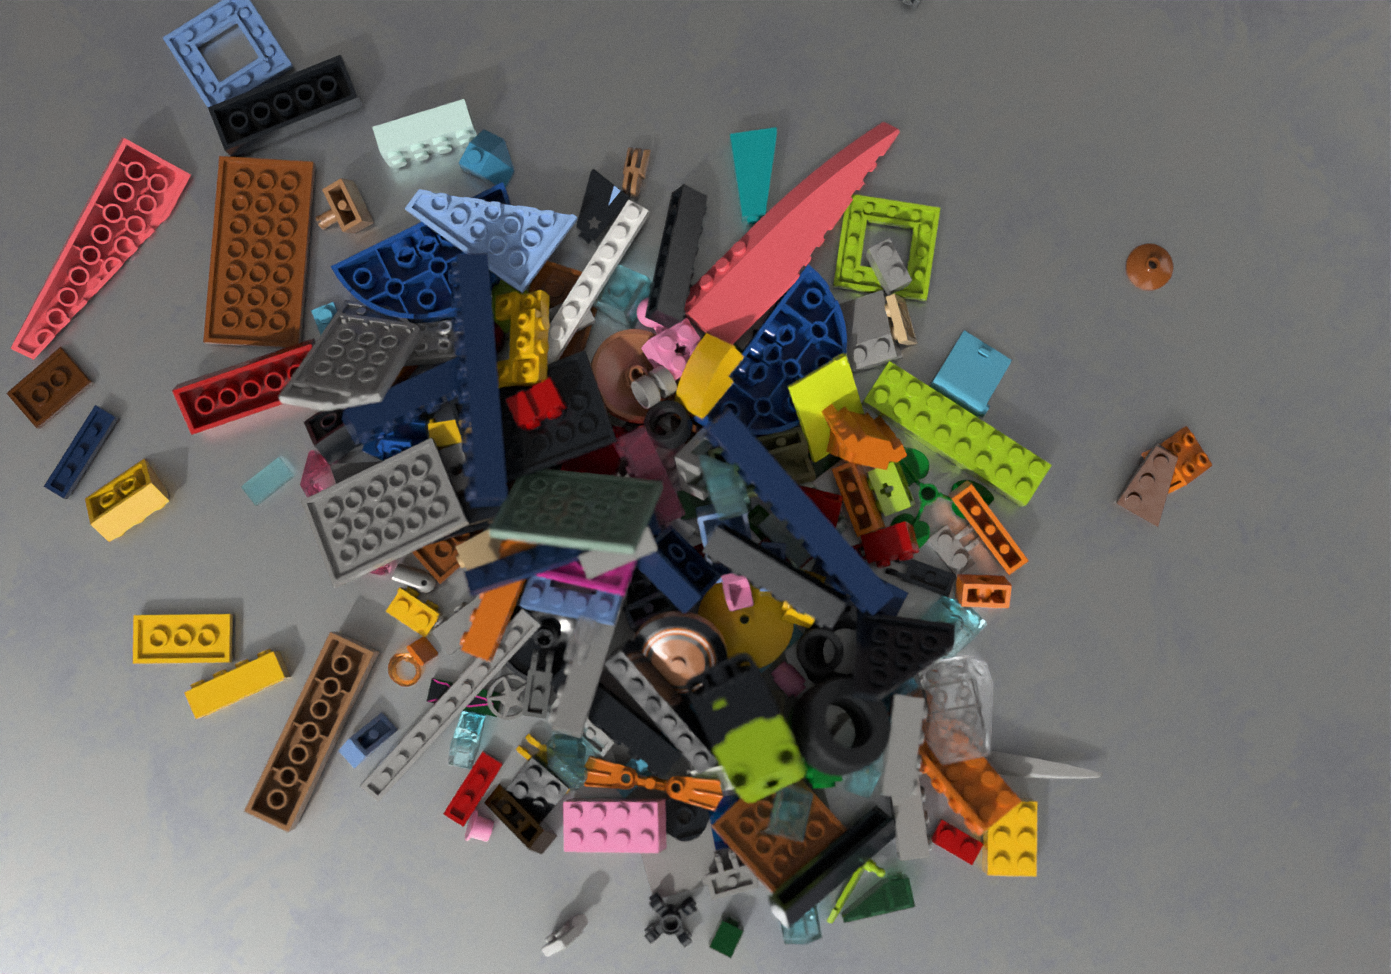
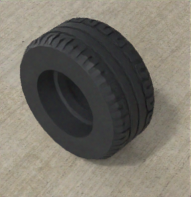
M832 677L814 685L801 695L795 704L794 712H792L791 731L800 755L814 769L831 776H844L871 766L879 760L888 745L890 721L883 701L881 699L876 702L852 698L853 677ZM830 705L843 709L853 722L855 736L850 748L837 743L829 733L826 714Z

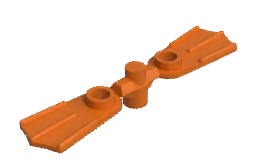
M589 756L586 764L581 769L584 786L628 790L637 784V786L646 787L650 790L665 791L666 788V792L671 798L710 810H716L718 803L724 796L720 779L674 776L667 781L659 779V777L654 775L649 777L638 775L631 767L594 756ZM624 774L630 775L631 780L629 783L623 781ZM674 783L680 785L681 789L679 792L673 791L672 786Z

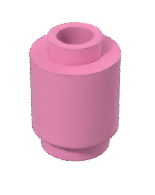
M783 661L771 673L774 677L773 681L788 697L792 694L797 697L806 688L804 685L806 679L791 663L788 665Z

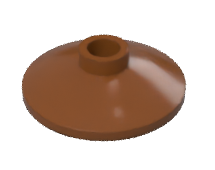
M1143 244L1136 247L1129 254L1126 261V273L1130 281L1138 288L1156 290L1170 280L1173 273V261L1170 254L1163 247L1156 244ZM1149 261L1155 263V269L1149 267Z

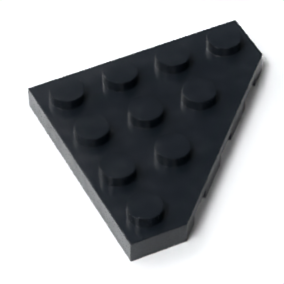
M857 611L852 698L877 702L952 651L955 645V624L876 613L871 615L869 612Z

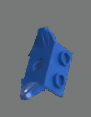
M416 420L410 424L403 422L397 425V430L387 435L384 432L376 435L374 441L363 445L362 451L382 461L428 440L426 421Z

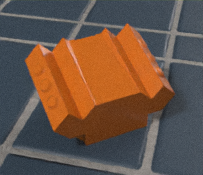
M833 404L822 410L830 429L829 444L826 451L829 454L852 463L887 470L889 461L897 463L907 456L900 439L896 437L895 433L880 415L873 420L868 412L859 414L848 411L846 407L837 411Z

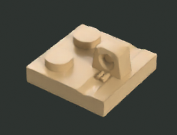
M896 294L887 296V303L884 304L888 318H892L894 326L891 327V332L894 340H898V343L907 346L917 344L905 298Z

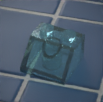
M618 264L592 306L612 320L634 329L638 322L637 307L643 299L649 297L652 282L649 277Z
M705 455L698 456L708 492L720 522L748 513L746 503H749L750 499L741 475L736 476L733 467Z

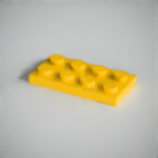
M233 614L133 615V664L232 662Z

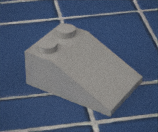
M884 290L839 304L846 325L847 356L852 371H864L886 364L889 361L893 362L903 358L898 340L895 341L892 336L891 327L894 326L892 318H888L884 304L887 303Z

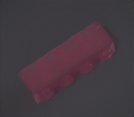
M641 425L616 437L618 443L614 444L619 457L624 456L628 465L625 466V470L629 478L662 481L663 490L654 508L659 526L661 527L686 515L645 426Z

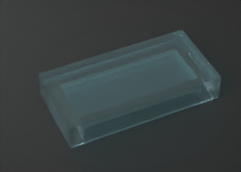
M278 457L241 486V488L255 506H258L294 478L295 475L283 460Z

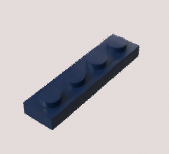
M95 405L44 487L63 499H68L119 418Z

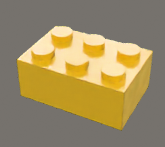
M1020 798L1022 802L982 834V843L984 844L982 847V871L984 873L996 876L1037 877V801L1031 798Z

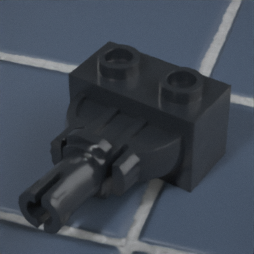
M637 566L631 581L635 592L630 585L627 606L623 607L629 626L635 634L652 617L665 612L679 611L673 602L650 579L649 584L645 574Z

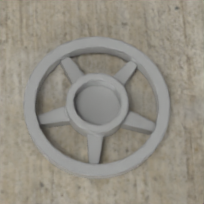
M506 674L494 680L487 692V704L491 712L504 720H513L521 717L523 704L519 701V694L526 688L527 682L513 674ZM507 679H517L523 685L514 689L509 686ZM503 681L504 689L499 695L492 696L496 685ZM492 700H498L504 705L502 715L494 709ZM517 705L522 708L518 713L506 716L510 707Z

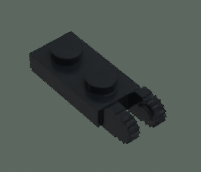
M897 559L893 561L907 565L905 574L892 568H886L885 573L903 579V582L945 597H949L956 574L914 559L905 561Z

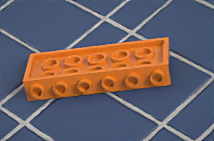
M924 687L912 696L925 699L924 705H927V716L925 720H922L921 730H924L923 744H919L918 754L921 755L919 770L923 774L927 773L932 779L931 783L935 790L947 797L950 808L955 813L959 812L965 819L966 827L972 833L976 832L978 836H981L1022 801Z

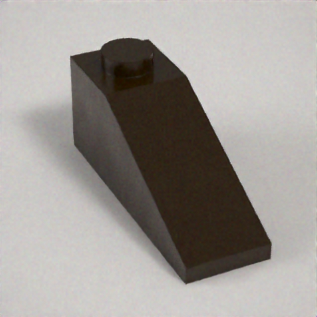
M501 784L496 787L484 802L528 850L542 855L557 837L544 821H541L508 793Z

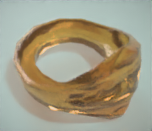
M396 653L391 657L388 664V674L395 683L400 686L409 687L416 684L421 677V667L411 654ZM402 660L410 662L416 669L415 677L407 681L402 680L397 674L396 665Z

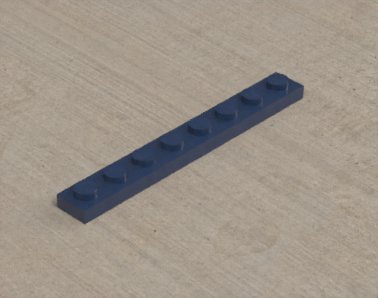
M654 510L647 524L652 536L662 533ZM543 544L464 571L469 593L473 597L579 561L578 555L592 549Z

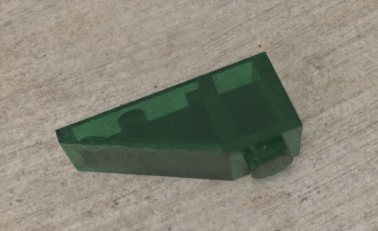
M901 871L887 874L888 878L881 879L840 913L843 923L916 907L909 877L906 874H902Z

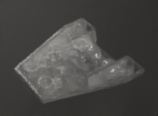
M967 655L941 659L912 677L918 686L906 696L925 699L924 705H927V716L925 720H922L921 730H924V739L940 762L947 764L990 756L993 682L987 663Z

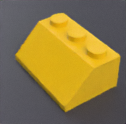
M144 458L85 498L90 525L110 542L116 537H121L135 524L143 522L147 516L156 510L162 509L169 502V497L165 486Z

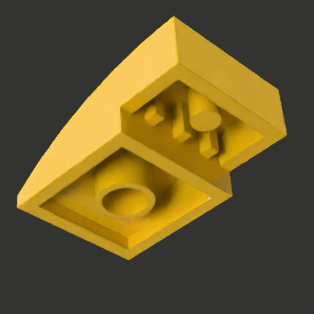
M706 333L691 354L683 370L677 387L675 401L683 405L686 411L704 419L733 384L729 375L744 357L733 345Z

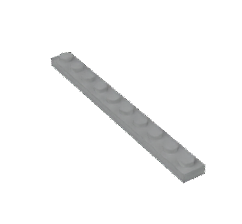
M522 608L508 623L492 663L477 657L361 783L360 787L379 802L540 627L541 622L526 609Z

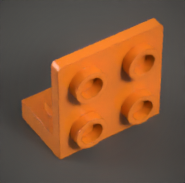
M1188 426L1183 427L1159 444L1178 455L1168 494L1188 485L1212 466L1207 454L1203 451ZM1152 448L1141 454L1144 460Z

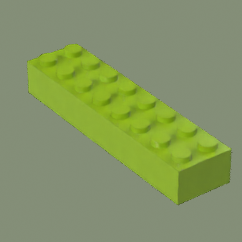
M891 361L886 364L861 403L868 410L878 416L880 415L885 421L1019 507L1028 504L1052 466Z

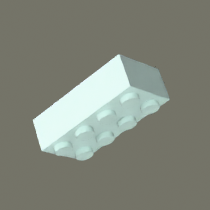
M465 99L372 127L380 154L388 166L394 168L403 167L407 162L415 159L416 161L426 160L429 158V155L435 153H448L454 147H467L469 142L477 136L472 115Z

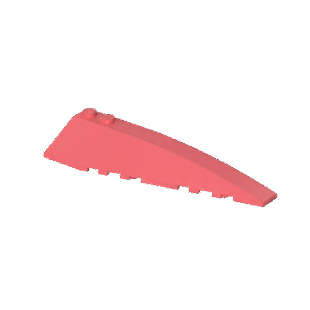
M122 137L59 253L10 349L34 360L60 330L71 321L76 313L88 303L92 296L122 267L124 262L138 250L140 245L154 233L156 228L169 217L191 174Z

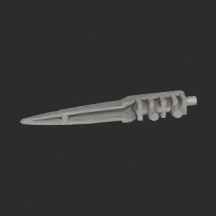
M967 732V738L998 774L1052 779L1100 778L1103 775L1100 772L1037 758L997 751L987 753V747L976 746L977 734Z

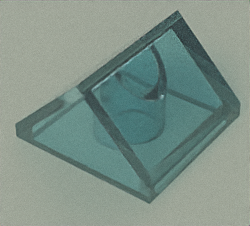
M792 784L776 791L765 833L803 842L813 793Z

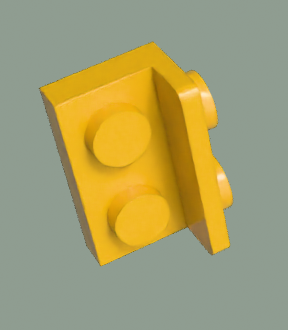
M407 586L406 589L399 587L397 595L386 612L427 638L434 628V624L438 622L443 613L438 611L439 606L429 599L426 602L418 597L420 593L410 586Z

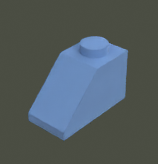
M381 712L351 736L339 749V752L355 769L398 729Z

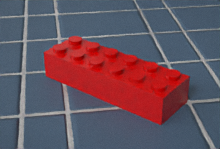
M313 338L177 384L172 392L191 435L284 404L281 403L279 395L316 343L315 339Z

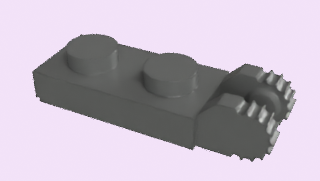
M533 649L531 667L528 669L522 715L546 719L551 684L549 683L553 677L554 652H548L546 669L537 668L540 657L539 650Z

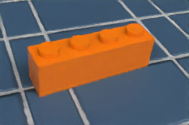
M968 480L948 494L1008 575L1029 561Z

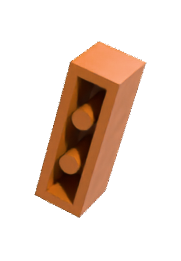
M848 462L833 468L832 472L840 493L844 496L843 501L857 537L885 528L886 526L877 508L875 497L868 485L863 466Z

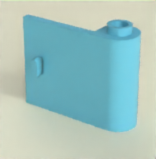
M964 330L929 386L976 417L980 416L983 418L990 408V405L987 403L1012 360Z

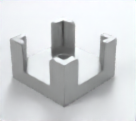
M704 428L675 456L681 490L702 500L709 496L710 491L697 485V483L710 471L708 450L715 449V446L704 436L707 432Z

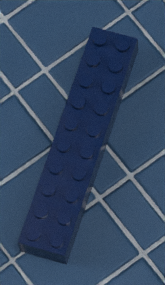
M458 254L455 262L451 263L448 277L449 284L453 285L450 304L451 308H455V317H452L453 332H457V341H454V354L459 356V365H456V378L461 380V389H458V403L463 405L459 421L460 428H464L465 431L464 437L461 438L462 452H466L467 456L466 462H463L464 477L468 476V486H465L466 501H470V508L500 506L507 499L488 254Z
M722 409L703 426L707 431L704 434L706 439L713 446L717 447L719 445L723 449L720 454L732 466L736 464L740 468L736 471L739 476L748 484L752 482L756 486L753 489L755 494L765 503L769 501L772 504L769 507L771 512L781 521L785 519L788 522L785 526L788 531L798 540L800 538L804 540L801 544L804 549L814 558L817 556L820 558L817 563L830 577L833 574L836 576L833 581L847 595L849 593L852 594L849 599L863 613L867 610L873 615L895 596L730 409Z

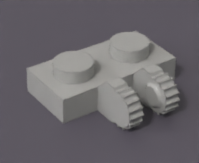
M970 524L956 535L945 525L927 540L953 574H956V577L957 574H962L976 563L968 551L982 541L978 536L973 538L964 547L959 542V539L968 535L973 529Z
M728 848V854L733 867L724 869L722 856L719 851H716L714 856L718 871L705 875L711 900L759 888L756 876L745 864L738 865L736 854L731 848Z
M578 914L564 923L563 928L559 931H554L545 939L547 944L541 950L546 957L566 948L583 933L582 930L588 925L585 914Z

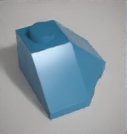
M485 129L469 142L459 161L463 172L491 186L503 182L506 188L515 172L505 140Z

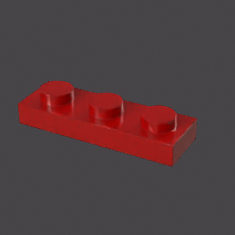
M482 751L443 814L464 827L504 763Z

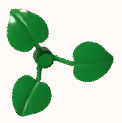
M904 447L907 456L901 459L899 463L908 486L910 487L915 482L920 487L918 497L921 505L915 518L909 513H903L896 516L890 526L904 521L912 524L920 549L927 542L930 535L929 525L919 520L925 506L934 504L938 498L952 501V499L938 492V489L933 484H923L919 481L927 476L929 461L922 452ZM961 480L954 483L951 488V492L967 480ZM968 480L989 506L994 501L992 493L983 485ZM953 502V503H952V510H953V512H954L958 517H960V518H962V519H966V518L964 517V515L961 513V511L958 509V507L955 505V503Z

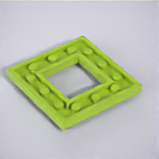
M853 194L851 196L853 200L843 214L833 287L868 293L883 290L872 267L860 266L867 222L912 229L906 269L912 281L909 286L894 294L906 299L926 301L940 207Z

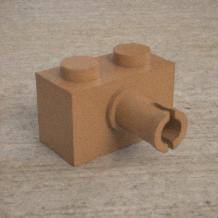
M340 178L322 189L331 207L328 211L316 216L317 222L322 221L318 225L323 230L338 222L342 232L356 234L374 223L354 180Z

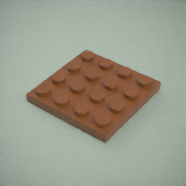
M802 779L753 803H748L740 798L711 825L771 894L847 831L845 826Z

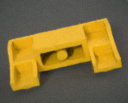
M538 290L522 295L514 291L496 296L495 318L499 321L511 319L509 359L496 362L498 388L509 386L532 387L547 379L548 330L550 328L549 294L543 290Z

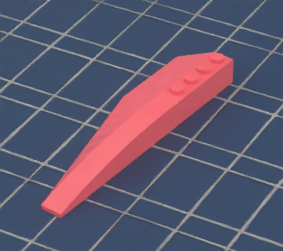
M882 122L834 155L792 189L690 288V294L684 308L686 310L685 317L704 333H708L733 345L797 281L800 276L798 272L802 266L809 264L812 259L811 253L816 246L820 247L825 241V233L827 230L834 228L852 202L851 196L855 190L862 188L864 177L868 172H873L877 166L876 160L887 152L900 133L899 129L886 122Z

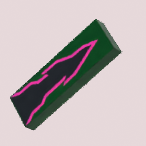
M432 678L426 702L435 704L454 682ZM482 689L463 709L497 717L488 707L487 689ZM492 692V696H497L500 694V692ZM492 700L494 709L499 713L501 702Z

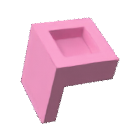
M733 573L721 576L726 602L730 611L754 605L749 580L742 575L736 576Z

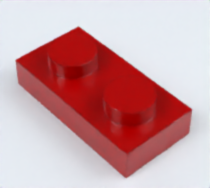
M941 818L931 834L933 843L970 865H973L984 845Z

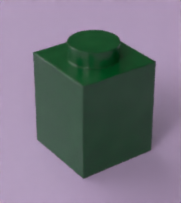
M721 915L709 940V948L731 958L744 932L743 926L740 925L741 921L730 915L727 918Z

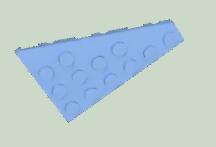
M421 189L417 191L405 207L407 212L464 253L488 254L489 271L521 294L524 293L578 220L574 214L568 215L520 205L501 204V202H488L477 198H463L446 193H432L431 191Z

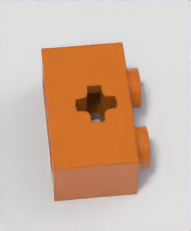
M957 574L955 598L961 607L1009 608L1012 585L1005 576Z

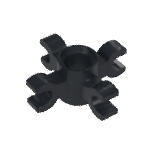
M658 892L650 896L651 902L649 904L659 914L660 920L645 928L646 934L644 937L650 944L653 943L661 934L665 933L666 935H676L684 948L691 944L692 935L682 925V919L697 910L695 906L697 903L692 896L686 898L678 907L673 904L666 905ZM668 917L676 918L674 922L665 921Z

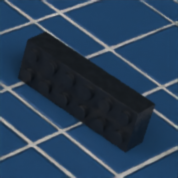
M340 54L210 106L208 110L224 150L231 157H239L364 107L349 68Z

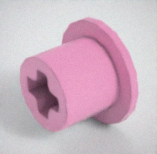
M474 810L467 825L465 840L468 841L473 837L487 842L491 835L494 821L478 816L479 811Z

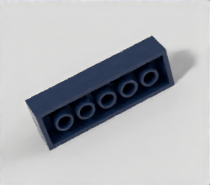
M459 356L389 388L382 401L350 406L344 409L342 421L354 444L362 443V445H366L374 441L376 435L382 432L387 435L397 430V425L406 422V424L413 423L420 418V414L426 411L428 414L434 413L441 409L440 405L458 398V389H461V380L456 378V365H459Z

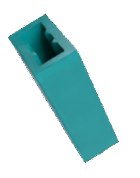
M777 127L730 134L729 142L741 222L756 224L766 214Z

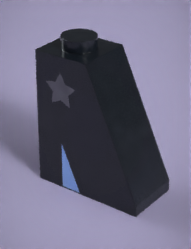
M594 168L590 172L576 228L579 233L578 237L585 244L589 245L592 243L594 246H597L610 230L628 199L631 201V198Z

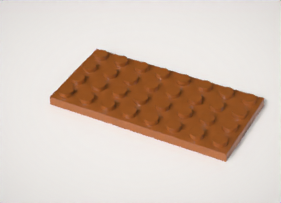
M219 156L204 343L268 348H286L301 343L315 177L314 162Z

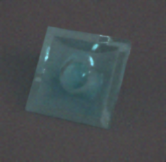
M945 596L940 597L920 619L955 624L954 648L941 657L946 663L967 646L987 625L972 607H961L958 601Z

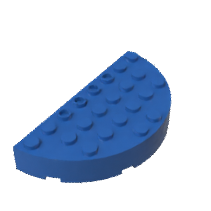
M503 182L471 197L488 202L495 201L501 202V204L512 205ZM420 222L332 265L331 268L342 285L358 301L373 311L389 317L406 318L408 322L414 324L449 320L455 317V308H451L450 304L453 285L449 284L448 273L451 270V263L455 262L457 255L466 253L423 222ZM489 271L490 290L492 291L493 286L499 284L501 278ZM375 304L388 306V307H390L391 309H393V311L388 310V309H385V308H382V307L377 306V305H375Z
M809 264L799 273L800 276L797 281L785 292L740 353L744 358L729 375L733 384L704 419L694 415L692 420L701 426H705L722 409L728 408L755 438L779 433L800 424L788 386L830 362L837 355L847 354L846 325L839 302L835 300L827 282Z

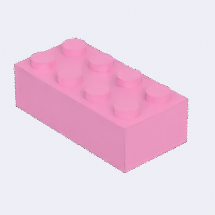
M572 798L563 802L564 852L659 853L667 848L666 799Z

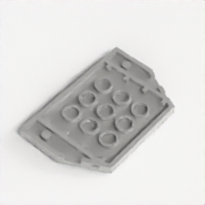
M345 300L280 393L281 403L326 411L382 401L423 336L421 328L414 323L408 322L406 318L389 317L373 311L361 302ZM375 304V305L380 306V307H382V308H385V309H388V310L393 311V309H391V308L388 307V306Z

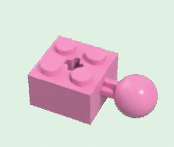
M649 297L639 303L637 317L644 326L654 328L657 335L650 338L641 349L654 369L664 366L669 370L677 383L680 381L683 370L701 339L688 318L671 328L645 318Z

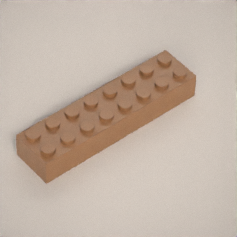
M337 631L329 633L244 812L286 832H290L297 827L379 655V651Z

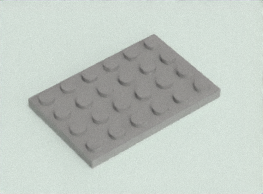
M433 438L423 441L301 501L330 580L335 588L349 583L469 524Z

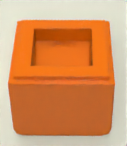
M421 637L407 646V650L420 666L428 664L438 656L437 650L425 637Z

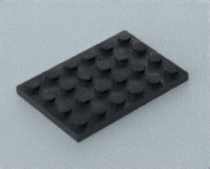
M585 350L547 364V379L551 378L555 382L567 408L562 410V414L554 419L546 418L540 421V425L532 430H523L517 425L506 399L522 391L526 392L533 387L509 386L498 388L506 483L618 442ZM458 398L450 400L449 403L462 438L465 431L464 428H460L459 415L462 413L463 405L458 403Z

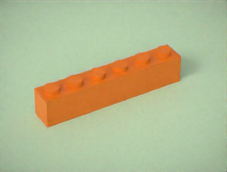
M503 539L498 551L501 554L499 559L540 546V543ZM527 578L479 595V599L482 600L479 607L474 608L469 620L472 624L469 631H465L461 637V651L492 663Z

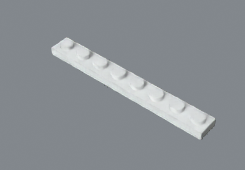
M628 199L550 323L547 364L557 361L562 355L589 309L650 214L649 210Z

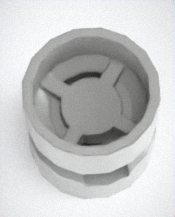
M664 366L653 369L648 373V376L643 375L631 383L635 398L645 409L651 408L659 403L660 399H666L677 391L674 377Z

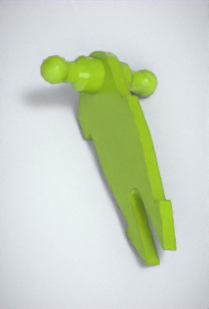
M871 858L855 871L828 917L827 922L833 924L865 870L876 873L878 877H884L886 874L885 869L877 866L876 862Z

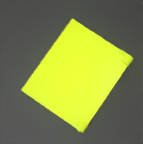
M847 354L837 355L830 362L788 386L803 434L808 443L812 462L816 463L829 455L826 451L829 444L830 429L822 410L833 404L837 411L846 407L848 411L864 414Z

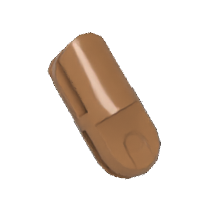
M628 147L623 169L622 191L628 196L631 195L632 198L639 196L642 181L646 178L651 150L649 149L642 151L641 148L633 150L632 147Z

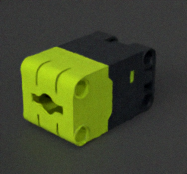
M747 653L737 654L692 676L687 681V693L731 787L744 801L748 803L756 802L801 780L805 776L806 764L795 745L793 735L777 707L778 704L770 687L750 655ZM745 662L751 664V665L745 664V665H743V666L740 667V665H741L742 663H745ZM698 685H702L696 689V692L694 694L695 687Z

